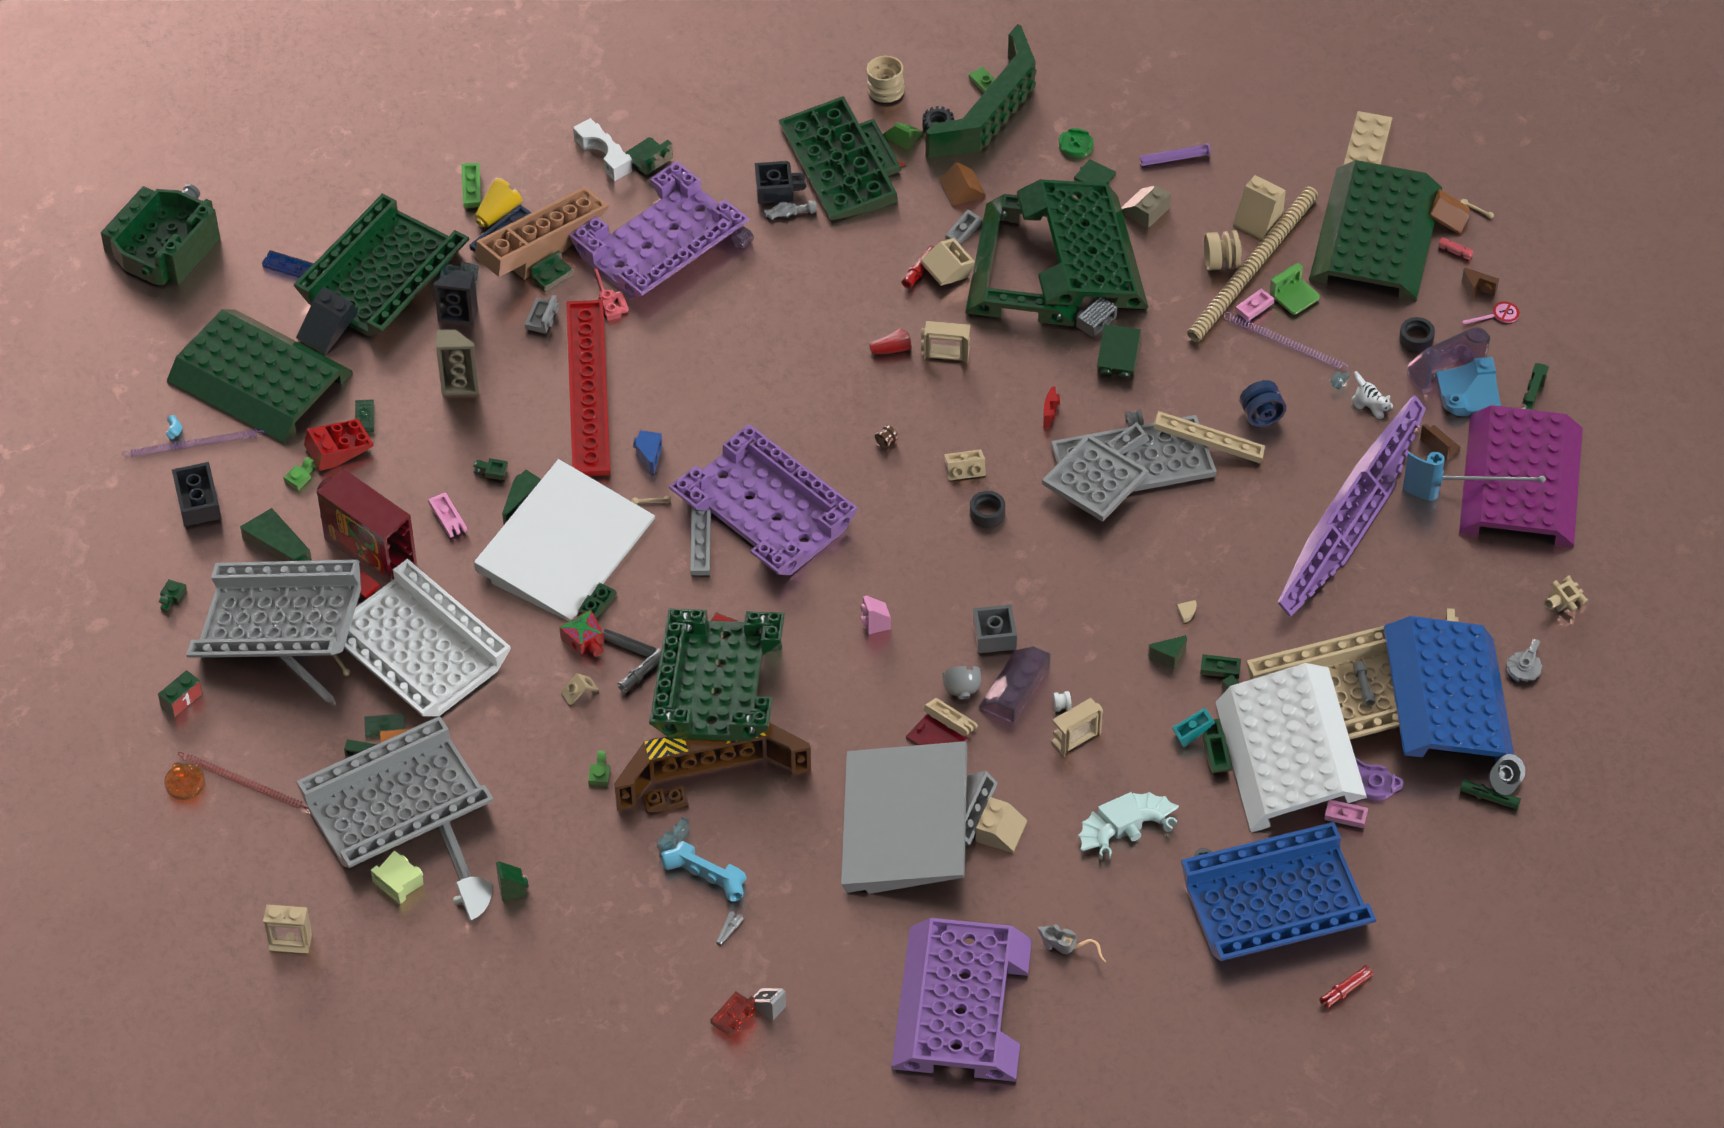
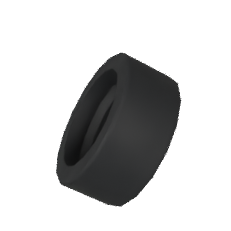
M1411 317L1401 324L1400 343L1409 351H1426L1433 345L1435 328L1425 318ZM1411 330H1421L1428 337L1417 340L1409 337L1406 333Z
M982 491L975 494L970 501V517L972 521L982 527H993L1001 523L1005 517V501L1003 497L993 491ZM990 503L997 506L999 510L994 514L988 515L980 513L976 508L981 504Z

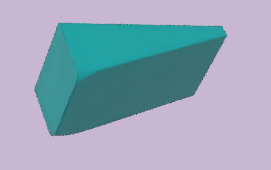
M1205 707L1173 726L1172 729L1182 746L1186 747L1215 722Z

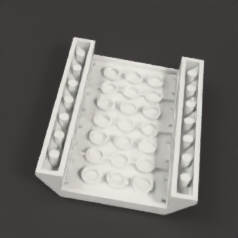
M406 559L393 569L394 579L355 608L344 648L422 716H440L498 672L511 646L411 561Z
M1304 663L1230 686L1215 702L1251 833L1270 827L1268 818L1345 795L1347 803L1367 798L1328 667Z

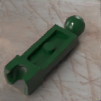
M1535 363L1531 380H1529L1527 386L1529 393L1524 394L1522 404H1525V407L1521 409L1533 410L1540 386L1544 387L1549 366Z

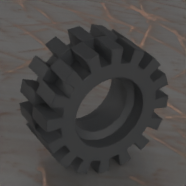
M936 106V109L931 107L930 111L927 109L922 117L923 132L925 131L926 134V131L935 121L947 122L954 120L953 112H950L948 108L945 110L943 106L941 109H939V106Z

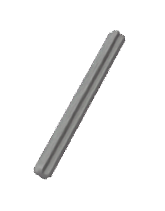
M450 822L439 826L459 879L472 877Z

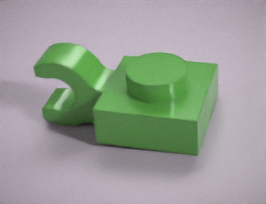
M307 457L301 467L295 465L283 477L284 482L300 490L311 479L309 473L316 468L312 464L314 460Z
M598 750L597 764L590 765L589 785H609L611 767L606 765V751Z

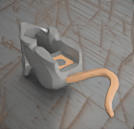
M1054 924L1053 927H1038L1044 946L1048 950L1054 947L1060 953L1069 954L1074 949L1082 947L1087 943H1093L1097 946L1100 959L1106 963L1097 941L1087 939L1076 943V934L1069 929L1064 928L1061 930L1057 924Z

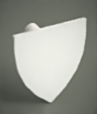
M467 877L456 882L460 895L455 896L453 902L454 904L463 903L469 919L473 920L482 914L489 905L494 885L480 877Z

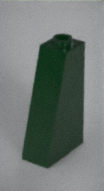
M273 508L240 526L244 541L278 561H312L310 549Z

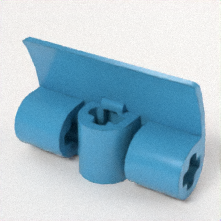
M1408 452L1403 490L1424 500H1436L1439 496L1444 475V456L1439 452H1432L1428 455L1427 461Z

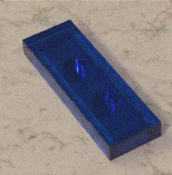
M272 250L268 252L262 262V266L298 278L314 264Z

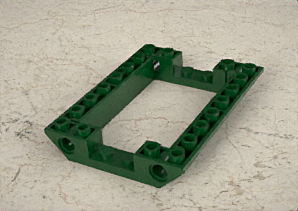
M1003 194L988 202L985 208L965 314L1002 318L1003 308L1037 312L1038 322L1074 327L1078 308L1076 305L1045 304L1043 294L989 288L1001 220L1019 223L1022 212L1017 195Z

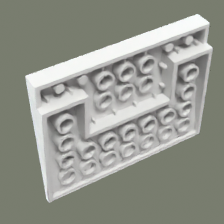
M558 459L474 561L475 571L490 578L493 585L567 621H571L580 614L578 610L587 595L591 596L599 582L603 584L653 522L655 515Z

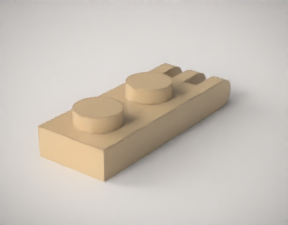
M937 698L927 703L923 711L932 718L937 719L948 728L955 730L963 736L968 735L978 727L976 722Z

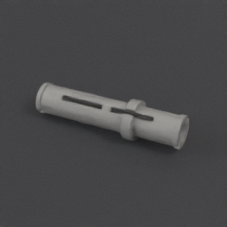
M658 648L638 667L631 669L628 675L617 683L618 688L626 693L633 685L639 684L642 678L659 664L661 649Z

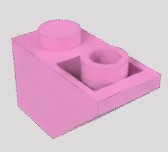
M863 596V604L860 605L863 615L860 617L862 627H866L868 634L890 630L891 617L886 603L869 596Z

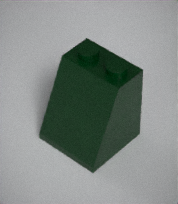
M1104 324L1097 371L1104 375H1111V373L1119 374L1123 378L1134 376L1142 341L1141 329Z

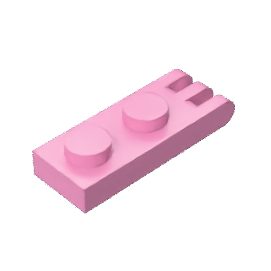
M446 492L428 499L430 507L449 538L454 537L452 530H454L456 535L461 534L459 527H461L463 532L468 531Z

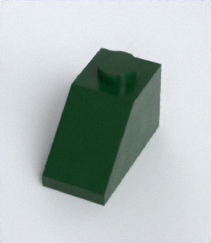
M501 861L496 862L502 901L526 896L525 888H528L529 884L527 875L523 876L521 868Z

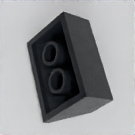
M456 270L435 281L433 286L438 321L474 325L478 311L474 272Z

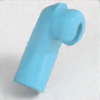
M170 415L167 421L171 426L166 431V436L169 439H174L175 436L181 433L182 425L175 415Z

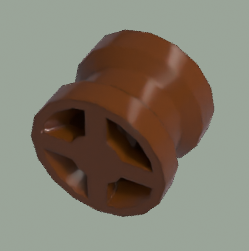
M885 425L882 431L875 434V440L882 448L887 449L891 442L898 440V434L893 427Z

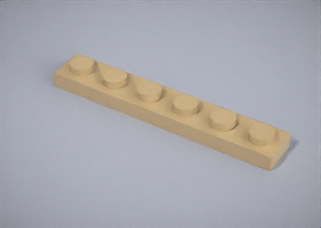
M1160 411L1156 415L1153 429L1257 463H1261L1263 459L1265 445Z

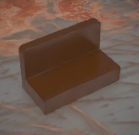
M1426 423L1422 425L1420 439L1435 452L1441 453L1446 461L1460 452V446L1435 425L1431 427Z

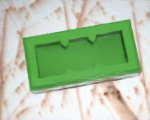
M984 67L969 73V79L983 93L995 81V78Z

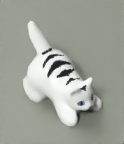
M1355 371L1354 377L1359 386L1352 397L1354 406L1357 409H1363L1367 406L1376 418L1383 419V411L1393 408V404L1389 400L1390 395L1384 397L1374 384L1365 382L1361 375Z

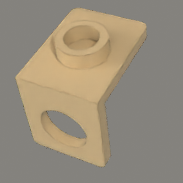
M576 673L560 692L567 703L572 705L586 689L598 692L599 689L590 677Z

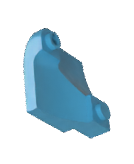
M1493 357L1474 358L1473 362L1449 370L1436 371L1435 377L1440 397L1447 411L1457 416L1470 417L1471 414L1490 405L1501 406Z

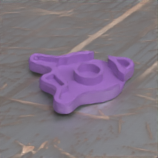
M1355 758L1367 796L1364 799L1373 801L1385 800L1393 793L1402 789L1403 780L1387 771V767L1377 764H1365L1358 758Z

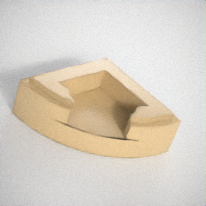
M1196 600L1177 604V610L1183 623L1190 621L1195 614Z

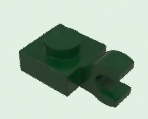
M489 458L488 462L475 460L473 465L475 467L474 474L481 475L485 473L487 478L504 480L508 461Z
M168 579L160 592L161 598L159 603L162 604L160 609L168 611L172 602L179 603L187 590L186 584Z

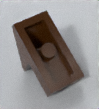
M1464 268L1462 283L1471 299H1473L1477 290L1495 296L1499 278Z

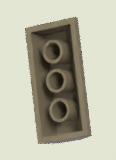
M437 330L436 351L442 395H479L474 343L457 330Z

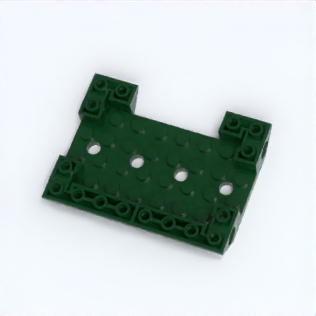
M1040 179L1017 191L1024 220L1041 221L1044 213H1046L1059 262L1058 265L1038 275L1045 304L1080 306L1084 296L1111 298L1112 303L1117 308L1148 309L1149 306L1118 195L1107 183Z
M668 608L649 724L670 739L750 742L769 729L773 697L757 696L762 656L781 643L785 613L746 611L744 622L708 621L707 610ZM714 693H721L718 696L712 695ZM711 721L716 722L715 724H708Z

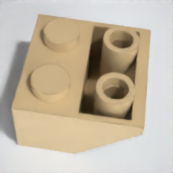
M954 238L939 242L920 260L921 264L940 285L968 278L975 263Z

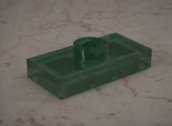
M374 399L355 400V419H359L366 432H374Z
M404 713L364 717L365 736H378L380 731L405 729Z

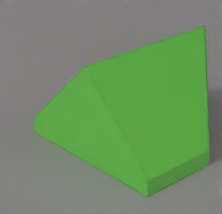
M895 123L892 128L883 133L885 139L910 150L924 132L908 124Z

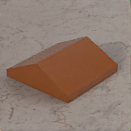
M1439 189L1429 216L1457 234H1460L1470 216L1468 206Z

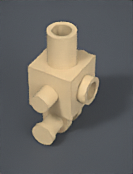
M1569 575L1562 580L1563 584L1561 585L1557 580L1551 583L1554 590L1544 600V606L1548 610L1556 608L1560 612L1568 608L1573 612L1578 608L1574 604L1576 600L1582 606L1588 602V598L1582 594L1584 592L1582 589L1578 590V583H1574Z

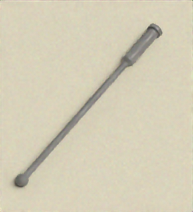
M1443 476V480L1539 481L1540 483L1546 481L1544 476Z

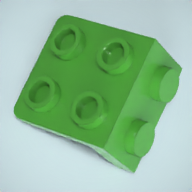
M1299 263L1288 267L1281 274L1275 275L1271 279L1269 294L1293 315L1298 314L1320 298V295L1302 280L1303 266Z

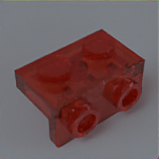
M735 991L710 1019V1023L731 1036L735 1031L740 1030L747 1017H751L756 1010L755 998L750 996L747 999Z

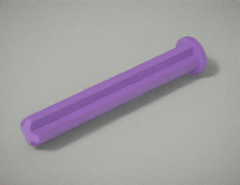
M1206 142L1205 145L1141 155L1140 164L1141 166L1204 155L1209 157L1211 156L1210 145Z

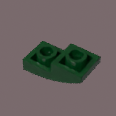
M599 582L592 595H587L578 611L584 614L591 610L595 618H598L617 594L616 590Z

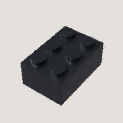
M209 462L172 469L184 527L222 519Z

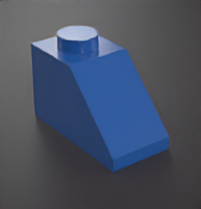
M640 430L638 437L634 438L633 448H636V456L651 474H654L662 449V433Z

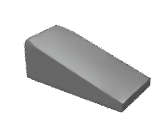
M967 209L946 233L945 237L948 239L954 238L959 244L963 243L982 226V218Z
M1136 422L1106 444L1120 454H1125L1150 440L1146 432Z

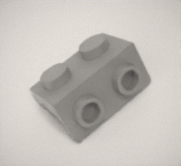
M552 295L550 300L535 299L525 322V329L541 333L547 332L548 327H551L553 324L554 314H557L559 310L556 295Z

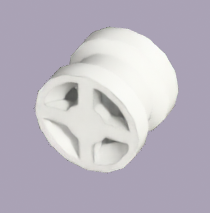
M1065 691L1063 694L1053 693L1055 712H1060L1061 709H1066L1067 711L1072 709L1069 691Z

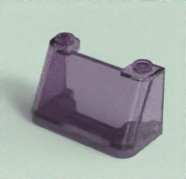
M1474 327L1425 349L1409 362L1407 374L1425 394L1432 390L1433 385L1431 382L1435 379L1433 372L1459 360L1463 365L1473 362L1474 358H1486L1490 336L1484 329Z

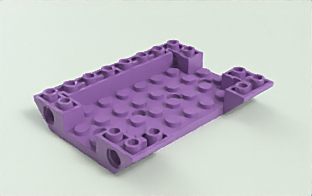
M678 161L650 179L661 200L609 235L608 225L595 216L569 234L581 258L594 269H599V273L629 298L643 296L749 222V218L726 199L717 203L702 191L701 180ZM645 246L651 247L650 249H643Z
M750 424L723 443L722 454L703 469L695 465L669 486L670 490L694 509L706 511L711 509V513L755 546L750 550L751 554L780 575H792L844 533L858 510V507ZM719 475H726L727 478H721V479H720V478H718V476H719ZM746 496H752V497H754V499H752V500H751V499H748V500H747V499H745V497H746ZM779 517L781 520L773 521L772 518ZM802 538H805V539H808L809 541H808V542H800L799 540L802 539Z
M929 918L911 926L891 1069L933 1073L934 1065L975 1069L974 1078L1016 1082L1020 1043L1001 1032L1000 1028L1007 974L1028 976L1032 939L1009 925ZM967 938H971L975 942L972 944H966L964 940ZM962 973H968L970 977L968 979H962L959 975ZM963 1008L966 1012L964 1014H957L955 1010ZM957 1043L960 1044L962 1047L958 1050H954L950 1046L952 1044Z

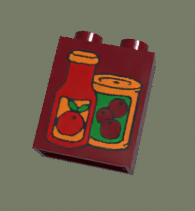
M345 469L341 470L333 478L326 477L321 481L316 493L325 540L352 559L358 560L359 564L387 584L394 579L393 569L406 559L414 565L417 563L410 514Z

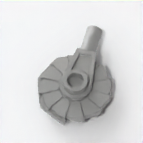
M1533 639L1529 649L1527 648L1525 652H1516L1507 659V674L1517 682L1519 679L1526 682L1528 680H1535L1542 672V664L1539 657H1536V650L1540 644L1538 639Z

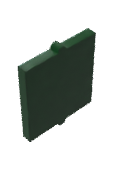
M1089 159L1083 167H1080L1079 172L1074 176V180L1078 182L1110 184V180L1115 176L1116 171Z

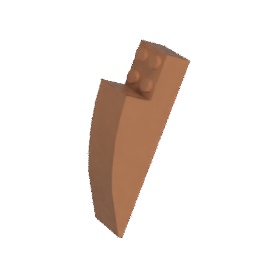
M584 186L477 240L475 258L498 277L513 270L525 280L531 276L530 268L535 263L540 262L558 250L561 254L573 245L569 234L595 216L600 218L609 208V205Z

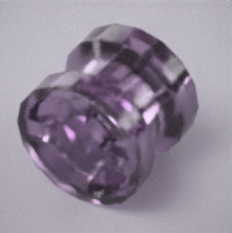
M740 227L738 233H734L731 236L732 243L741 250L746 248L747 243H751L754 240L752 232L746 227Z

